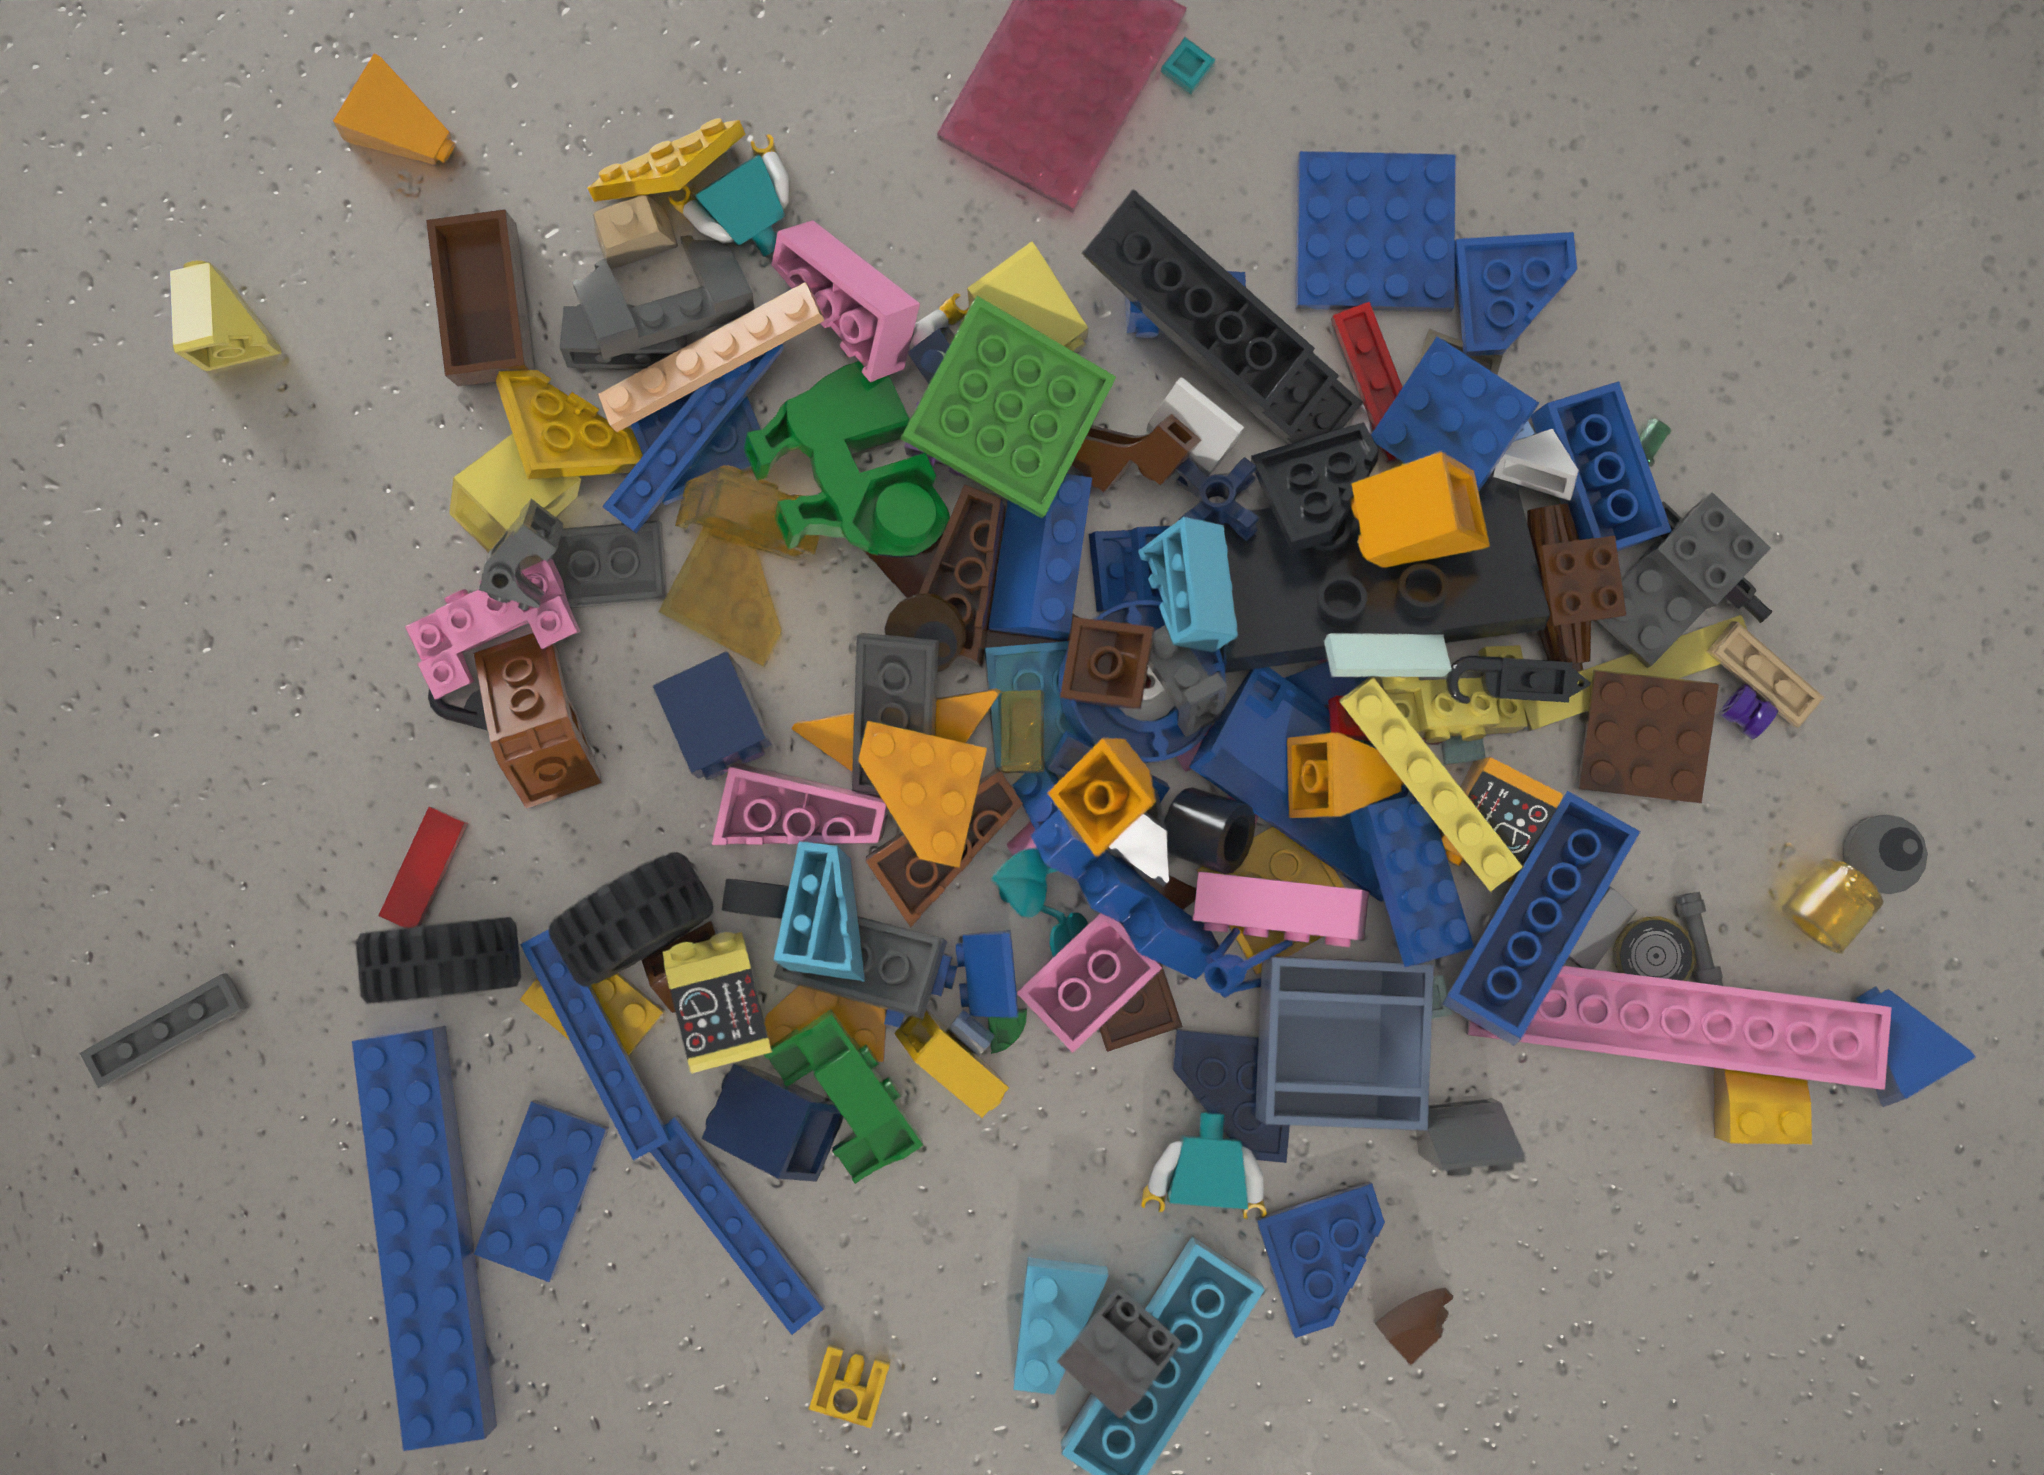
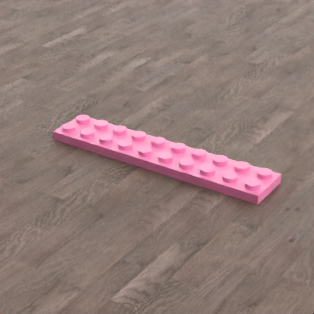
M1563 966L1519 1042L1885 1090L1891 1007ZM1468 1019L1467 1035L1501 1039Z

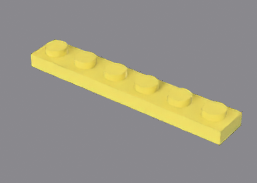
M1369 677L1339 700L1490 892L1523 868L1374 677Z

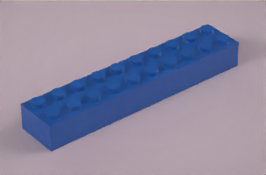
M446 1026L352 1041L403 1451L483 1440L497 1427Z

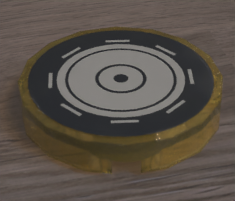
M1661 916L1642 917L1628 923L1615 940L1612 950L1613 961H1615V966L1618 970L1617 973L1687 981L1692 975L1696 962L1694 944L1688 932L1677 922Z

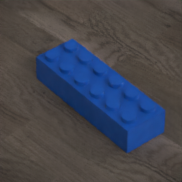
M1567 791L1442 1004L1515 1046L1522 1039L1641 831Z

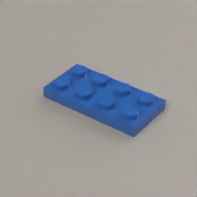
M1415 796L1389 800L1357 809L1404 968L1473 949L1474 944L1438 826Z
M536 1100L531 1101L474 1255L547 1282L553 1280L609 1127Z

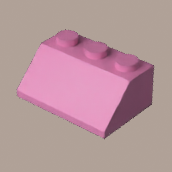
M1100 913L1016 993L1073 1053L1155 976L1162 967L1156 961L1137 953L1125 928L1118 921Z

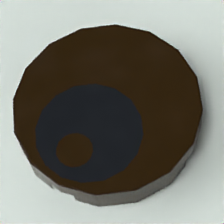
M933 593L915 594L902 600L889 613L885 625V635L939 640L938 672L947 669L960 656L966 641L965 623L958 609Z

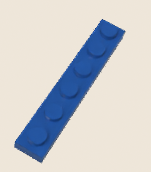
M783 344L696 389L602 507L633 532L637 533L785 349Z
M549 929L520 944L632 1160L634 1161L672 1140L592 986L584 987L575 982L549 937Z
M678 1116L674 1117L665 1124L672 1140L650 1151V1153L789 1333L793 1335L825 1308L824 1304Z

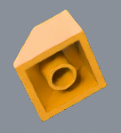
M1102 738L1047 793L1095 856H1100L1156 802L1150 771L1125 739Z

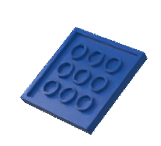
M1300 151L1297 169L1296 309L1348 310L1370 302L1372 309L1377 311L1452 312L1455 305L1456 154Z

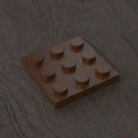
M1593 670L1578 788L1702 804L1719 684Z

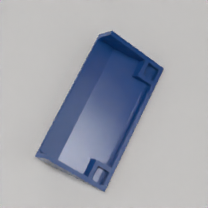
M1270 667L1251 669L1223 709L1221 718L1214 722L1206 734L1189 767L1236 801L1250 806L1256 815L1364 891H1368L1372 897L1383 902V894L1357 810L1342 816L1289 818L1287 738L1331 733L1329 710ZM1356 740L1377 749L1371 741ZM1403 784L1401 792L1372 804L1412 796L1413 794Z

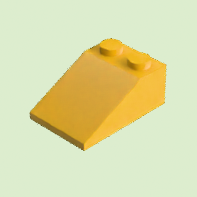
M1714 1068L1715 1138L1730 1144H1812V1108L1807 1080Z

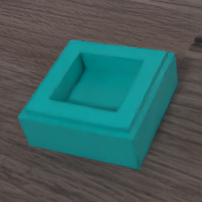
M1184 37L1162 65L1161 73L1192 95L1215 65L1216 59Z

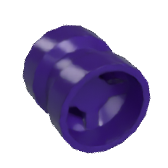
M1744 684L1729 697L1719 714L1728 722H1736L1740 725L1742 733L1753 740L1761 735L1772 723L1778 713V708L1769 701L1762 702L1756 697V691Z

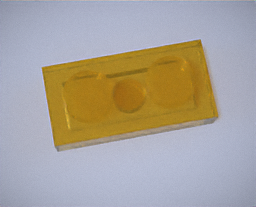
M1041 690L1001 691V772L1005 774L1044 772V692Z

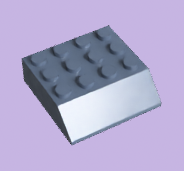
M1273 956L1263 961L1255 1118L1264 1124L1428 1131L1434 965L1416 964L1404 968L1403 963L1283 956Z

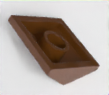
M1074 617L1060 697L1104 707L1141 709L1155 628Z

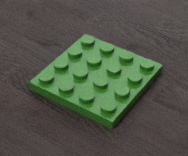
M976 296L900 439L1042 518L1046 515L1116 376Z

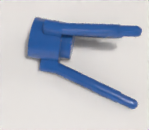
M1234 928L1213 953L1206 956L1205 960L1208 965L1204 972L1205 980L1213 991L1220 993L1224 998L1234 992L1261 987V978L1244 981L1247 970L1291 947L1293 941L1284 940L1244 961L1237 955H1224L1240 934V930Z

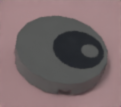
M1892 815L1873 816L1855 825L1845 840L1843 851L1845 865H1848V869L1852 874L1850 876L1855 883L1869 892L1880 894H1894L1906 891L1917 883L1926 869L1928 856L1924 837L1915 825L1902 817Z

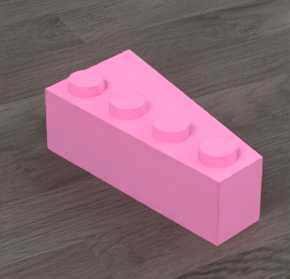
M737 763L728 769L712 845L798 844L799 841L825 844L878 843L884 835L889 809L879 796L855 792L850 789Z
M1198 872L1193 921L1204 922L1203 930L1228 933L1229 925L1244 926V935L1268 937L1269 930L1285 931V940L1309 942V934L1326 936L1325 944L1350 947L1351 939L1364 940L1369 892Z

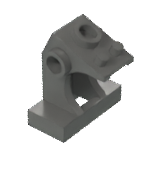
M530 499L521 510L516 521L489 551L484 564L479 591L486 592L490 598L499 602H511V600L518 602V607L522 610H528L529 606L538 608L544 591L525 577L519 563L527 556L535 554L547 562L557 550L564 523L533 499Z

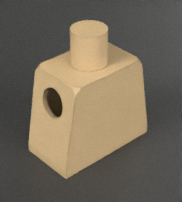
M641 195L624 202H619L593 213L595 234L603 257L606 259L611 270L678 247L665 208L648 195Z

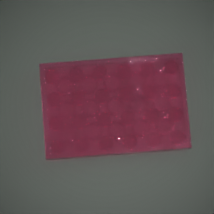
M1013 0L937 132V139L1074 213L1185 17L1187 7L1174 0Z

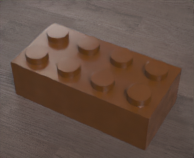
M505 209L426 220L445 376L459 387L496 382L499 371L535 370L517 224Z

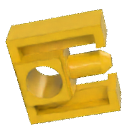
M828 1345L809 1410L871 1428L890 1363L875 1359L867 1386L859 1384L865 1365L863 1356L854 1354L849 1359L844 1379L836 1377L844 1349ZM847 1388L856 1394L857 1404L854 1408L843 1410L836 1405L834 1397L835 1393L840 1389Z

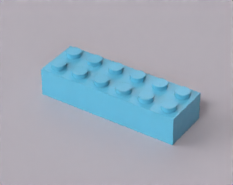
M1191 1236L1145 1308L1147 1312L1182 1343L1142 1398L1121 1418H1118L1091 1393L1061 1440V1454L1092 1475H1147L1264 1292L1265 1288L1260 1280Z

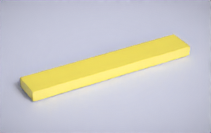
M1742 615L1682 635L1648 668L1631 653L1578 673L1591 682V684L1593 670L1679 679L1719 665L1720 663L1707 653V650L1732 621L1739 622L1744 628H1746ZM1591 685L1569 697V703L1523 700L1529 731L1588 711Z

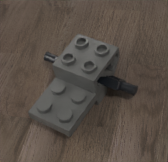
M1713 492L1701 499L1682 517L1666 502H1662L1672 532L1662 535L1639 558L1640 561L1621 579L1627 616L1597 620L1646 668L1651 667L1706 609L1716 606L1724 597L1737 609L1744 607L1759 623L1767 619L1773 612L1754 595L1756 588L1744 577L1771 547Z

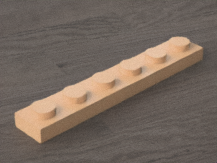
M804 282L599 393L598 396L609 425L618 432L825 321L812 289Z

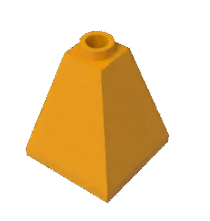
M375 53L333 120L341 138L349 143L436 165L438 161L445 163L456 144L451 140L450 132L382 57Z
M1340 733L1287 738L1289 818L1342 816L1401 792L1404 782L1381 753L1373 747Z

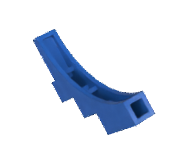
M1039 759L1012 786L1023 803V807L1035 829V832L1030 836L1045 865L1076 879L1091 909L1123 924L1137 953L1196 980L1205 972V968L1208 965L1205 960L1206 956L1213 953L1219 947L1213 933L1209 930H1203V922L1193 921V916L1164 897L1121 857H1115L1107 850L1100 856H1095L1047 794L1059 782V779L1055 773L1047 770L1046 762Z

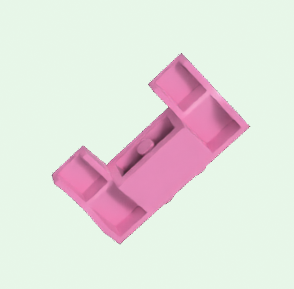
M548 559L547 562L545 560L540 561L522 570V573L528 580L544 591L538 608L529 606L528 610H522L518 607V602L512 600L511 602H499L490 598L486 592L479 591V589L470 594L467 589H463L445 597L444 600L447 605L405 626L421 659V662L417 664L434 699H440L463 686L475 682L465 661L464 652H469L529 623L541 649L581 632L571 611L564 590L563 580L553 559Z

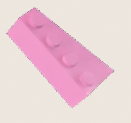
M812 220L778 231L772 266L791 289L804 282L809 285L825 321L821 322V325L824 328L831 326L842 339L840 347L849 358L852 356L858 358L864 366L861 372L868 381L872 382L903 370L920 303Z

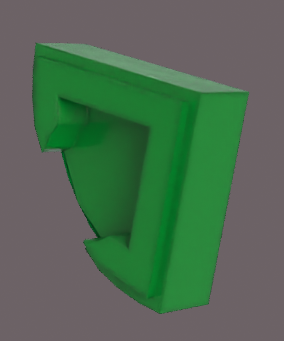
M1018 1009V1017H987L989 1031L995 1035L990 1043L991 1054L1001 1052L1016 1042L1026 1025L1027 1009Z

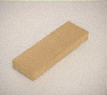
M1732 621L1707 650V653L1737 679L1756 691V695L1764 702L1769 701L1778 708V714L1793 727L1799 728L1824 699V696L1739 622Z

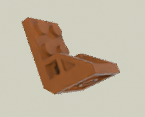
M534 633L474 652L490 744L498 765L525 808L527 809L601 784L600 772L580 719L566 693L556 643L541 649Z

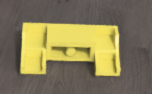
M1521 645L1488 646L1478 651L1479 656L1523 659ZM1374 677L1419 736L1425 738L1427 743L1442 742L1450 739V736H1461L1463 741H1473L1486 737V734L1516 733L1528 726L1523 700L1488 696L1483 689L1481 678H1459L1458 687L1460 692L1470 697L1471 700L1469 704H1463L1451 697L1447 690L1446 679L1419 680V677Z

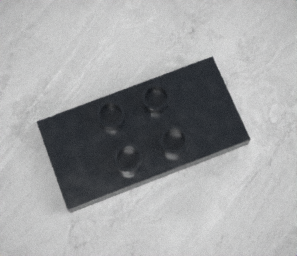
M1497 477L1488 478L1479 490L1490 547L1386 568L1366 560L1362 555L1358 542L1359 536H1361L1359 520L1355 517L1352 507L1349 509L1331 541L1295 552L1291 551L1271 508L1250 510L1259 517V520L1255 524L1258 527L1257 532L1248 541L1239 536L1227 522L1221 524L1224 526L1225 541L1228 549L1227 557L1238 637L1221 647L1225 673L1328 659L1324 644L1328 634H1443L1445 643L1545 630L1550 612L1517 484Z

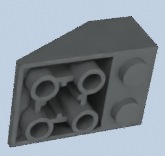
M1493 1098L1429 1105L1428 1131L1416 1130L1418 1154L1429 1161L1431 1165L1439 1168V1170L1447 1171V1176L1471 1175L1472 1168L1488 1166L1489 1172H1506L1514 1170L1513 1163L1526 1162L1525 1154L1502 1103Z

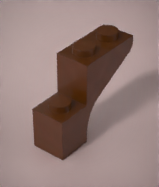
M1173 414L1159 423L1152 432L1144 435H1129L1091 425L1072 465L1082 473V476L1091 477V486L1099 488L1103 493L1119 481L1133 462L1138 466L1143 476L1157 482L1161 486L1175 474L1177 468L1188 458L1201 442V439Z

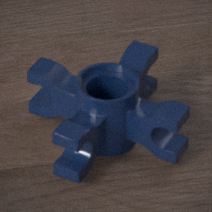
M1244 457L1227 476L1216 474L1206 477L1191 460H1185L1177 468V473L1180 475L1177 478V483L1183 489L1199 498V503L1187 511L1180 519L1187 517L1219 525L1227 522L1239 536L1248 541L1258 530L1255 524L1258 522L1259 517L1236 502L1235 497L1255 481V476L1252 473L1256 471V466ZM1218 496L1224 498L1226 501L1222 503H1213L1208 499H1210L1211 497Z

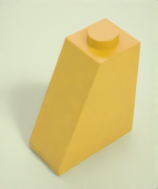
M926 1009L923 1019L909 1016L894 1033L916 1064L981 1118L989 1110L995 1109L1003 1100L1004 1093L1009 1087L1002 1078L978 1055L947 1031V1027L929 1010Z

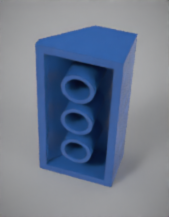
M1619 381L1546 403L1532 413L1530 417L1536 434L1553 429L1579 470L1571 500L1559 498L1560 504H1568L1579 540L1615 536L1618 552L1672 532Z
M1066 474L1046 515L1042 518L1010 500L1007 501L988 630L1056 641H1067L1071 629L1092 483L1091 477Z

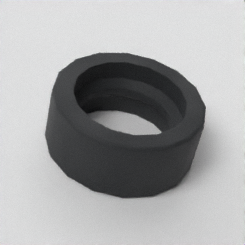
M728 878L725 881L722 910L782 919L789 886Z

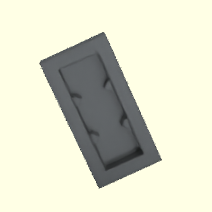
M1166 625L1154 631L1149 667L1179 710L1177 725L1185 737H1188L1221 718L1227 685L1218 672L1209 677L1190 648L1173 645Z

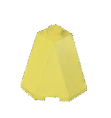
M201 260L185 263L182 269L170 271L173 347L176 354L205 372L281 354V348L225 274L210 262Z

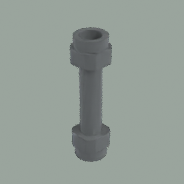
M1700 892L1676 896L1678 914L1681 917L1685 916L1698 969L1693 970L1695 982L1723 986L1721 967L1714 966L1701 913L1706 912L1704 899L1701 898Z

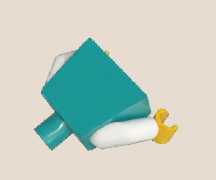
M770 134L766 135L768 147L759 149L755 146L754 140H752L751 147L754 157L697 193L693 194L684 185L682 187L686 193L684 200L676 202L671 196L668 197L672 206L679 213H683L699 232L723 244L734 242L736 245H741L752 238L763 257L774 252L777 234L771 225L785 217L783 209L789 203V175L779 155L776 153L774 140Z
M1200 1113L1199 1136L1181 1135L1179 1142L1171 1143L1155 1164L1149 1184L1143 1189L1141 1207L1145 1208L1146 1202L1153 1199L1159 1202L1158 1212H1163L1165 1210L1167 1193V1201L1170 1204L1241 1209L1244 1219H1248L1247 1212L1251 1208L1256 1207L1259 1208L1261 1217H1265L1267 1211L1263 1200L1264 1174L1251 1150L1243 1147L1241 1141L1223 1138L1224 1114Z

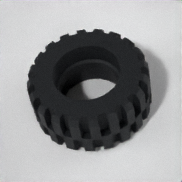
M671 852L619 876L566 909L563 914L557 916L550 923L549 937L575 982L588 987L629 968L701 924L703 920L713 913V901L688 858L679 852Z
M511 917L360 933L355 942L360 996L366 1004L517 987L522 978L517 924Z

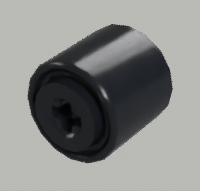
M1194 787L1182 790L1175 797L1164 819L1168 854L1226 875L1234 873L1242 865L1253 843L1255 815L1250 806Z

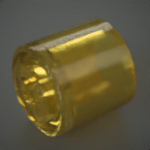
M1828 858L1821 860L1782 906V911L1799 930L1816 943L1832 952L1843 954L1882 908L1884 900L1876 886L1864 874L1847 863Z

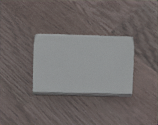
M1611 886L1608 887L1568 957L1580 968L1594 970L1637 912Z

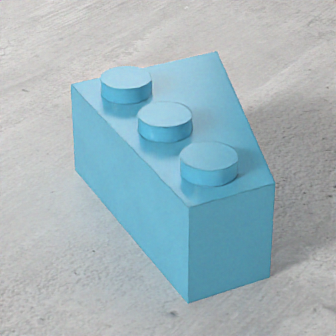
M1183 517L1138 550L1141 560L1148 561L1152 574L1148 578L1151 587L1159 589L1163 602L1159 608L1173 645L1214 652L1238 637L1232 596V582L1230 580L1227 557L1228 549L1223 525Z
M799 841L774 961L790 971L865 981L851 858L838 846Z
M1027 1257L1013 1390L1055 1394L1065 1372V1369L1057 1360L1087 1324L1109 1276L1107 1266Z

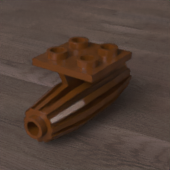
M1557 504L1527 510V525L1550 612L1545 630H1539L1548 661L1572 662L1573 669L1577 672L1584 671L1583 663L1590 662L1591 622L1593 620L1627 616L1615 536L1579 540L1568 504Z

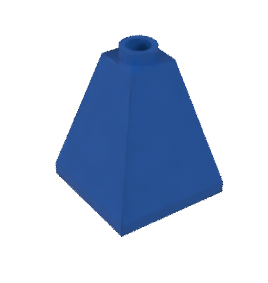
M1877 986L1855 998L1861 1004L1891 1007L1885 1090L1876 1089L1878 1099L1883 1107L1909 1098L1976 1058L1969 1048L1890 989L1880 992Z

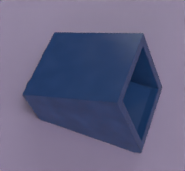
M727 651L652 685L689 770L698 779L705 777V780L717 778L728 771V765L742 760L743 763L756 760L765 754V748L772 745L743 670Z
M733 1063L731 1070L722 1081V1091L717 1103L707 1116L706 1129L701 1139L777 1179L817 1182L844 1118L829 1098L793 1083L786 1087L783 1079L752 1066Z

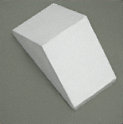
M1550 429L1514 441L1495 467L1493 477L1570 501L1579 470L1554 430Z

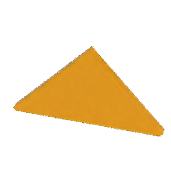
M994 688L987 691L937 698L935 736L967 743L1001 691ZM854 712L809 721H798L791 728L793 731L852 771Z

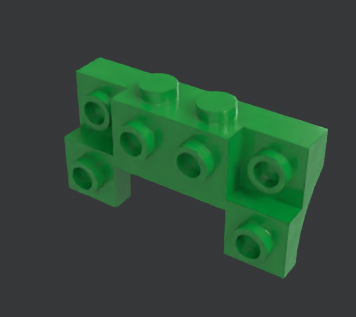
M832 1009L801 1030L795 1029L770 1046L771 1053L763 1054L781 1076L786 1087L814 1071V1076L854 1131L853 1134L832 1147V1152L842 1162L855 1184L880 1168L905 1159L924 1146L921 1136L899 1106L898 1099L902 1095L889 1076L884 1080L875 1069L879 1062L867 1044L860 1047L856 1040L851 1038Z

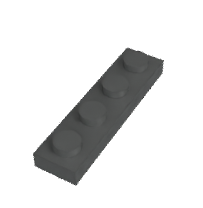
M228 973L221 974L80 1052V1055L97 1087L102 1088L246 1009Z

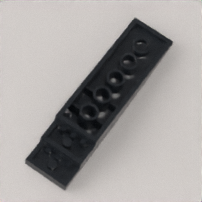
M1134 189L1129 192L1081 253L1175 344L1285 443L1291 444L1342 429L1363 402L1337 380L1339 375L1313 353L1315 348Z

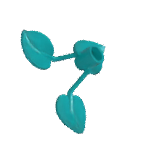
M1027 848L1006 861L991 877V880L999 887L1001 899L1005 903H1010L1018 915L1032 918L1039 912H1043L1057 919L1059 924L1055 925L1050 933V949L1052 957H1054L1089 923L1081 913L1072 912L1066 918L1063 912L1044 905L1048 885L1046 882L1047 874L1057 872L1058 870L1045 865L1037 848Z

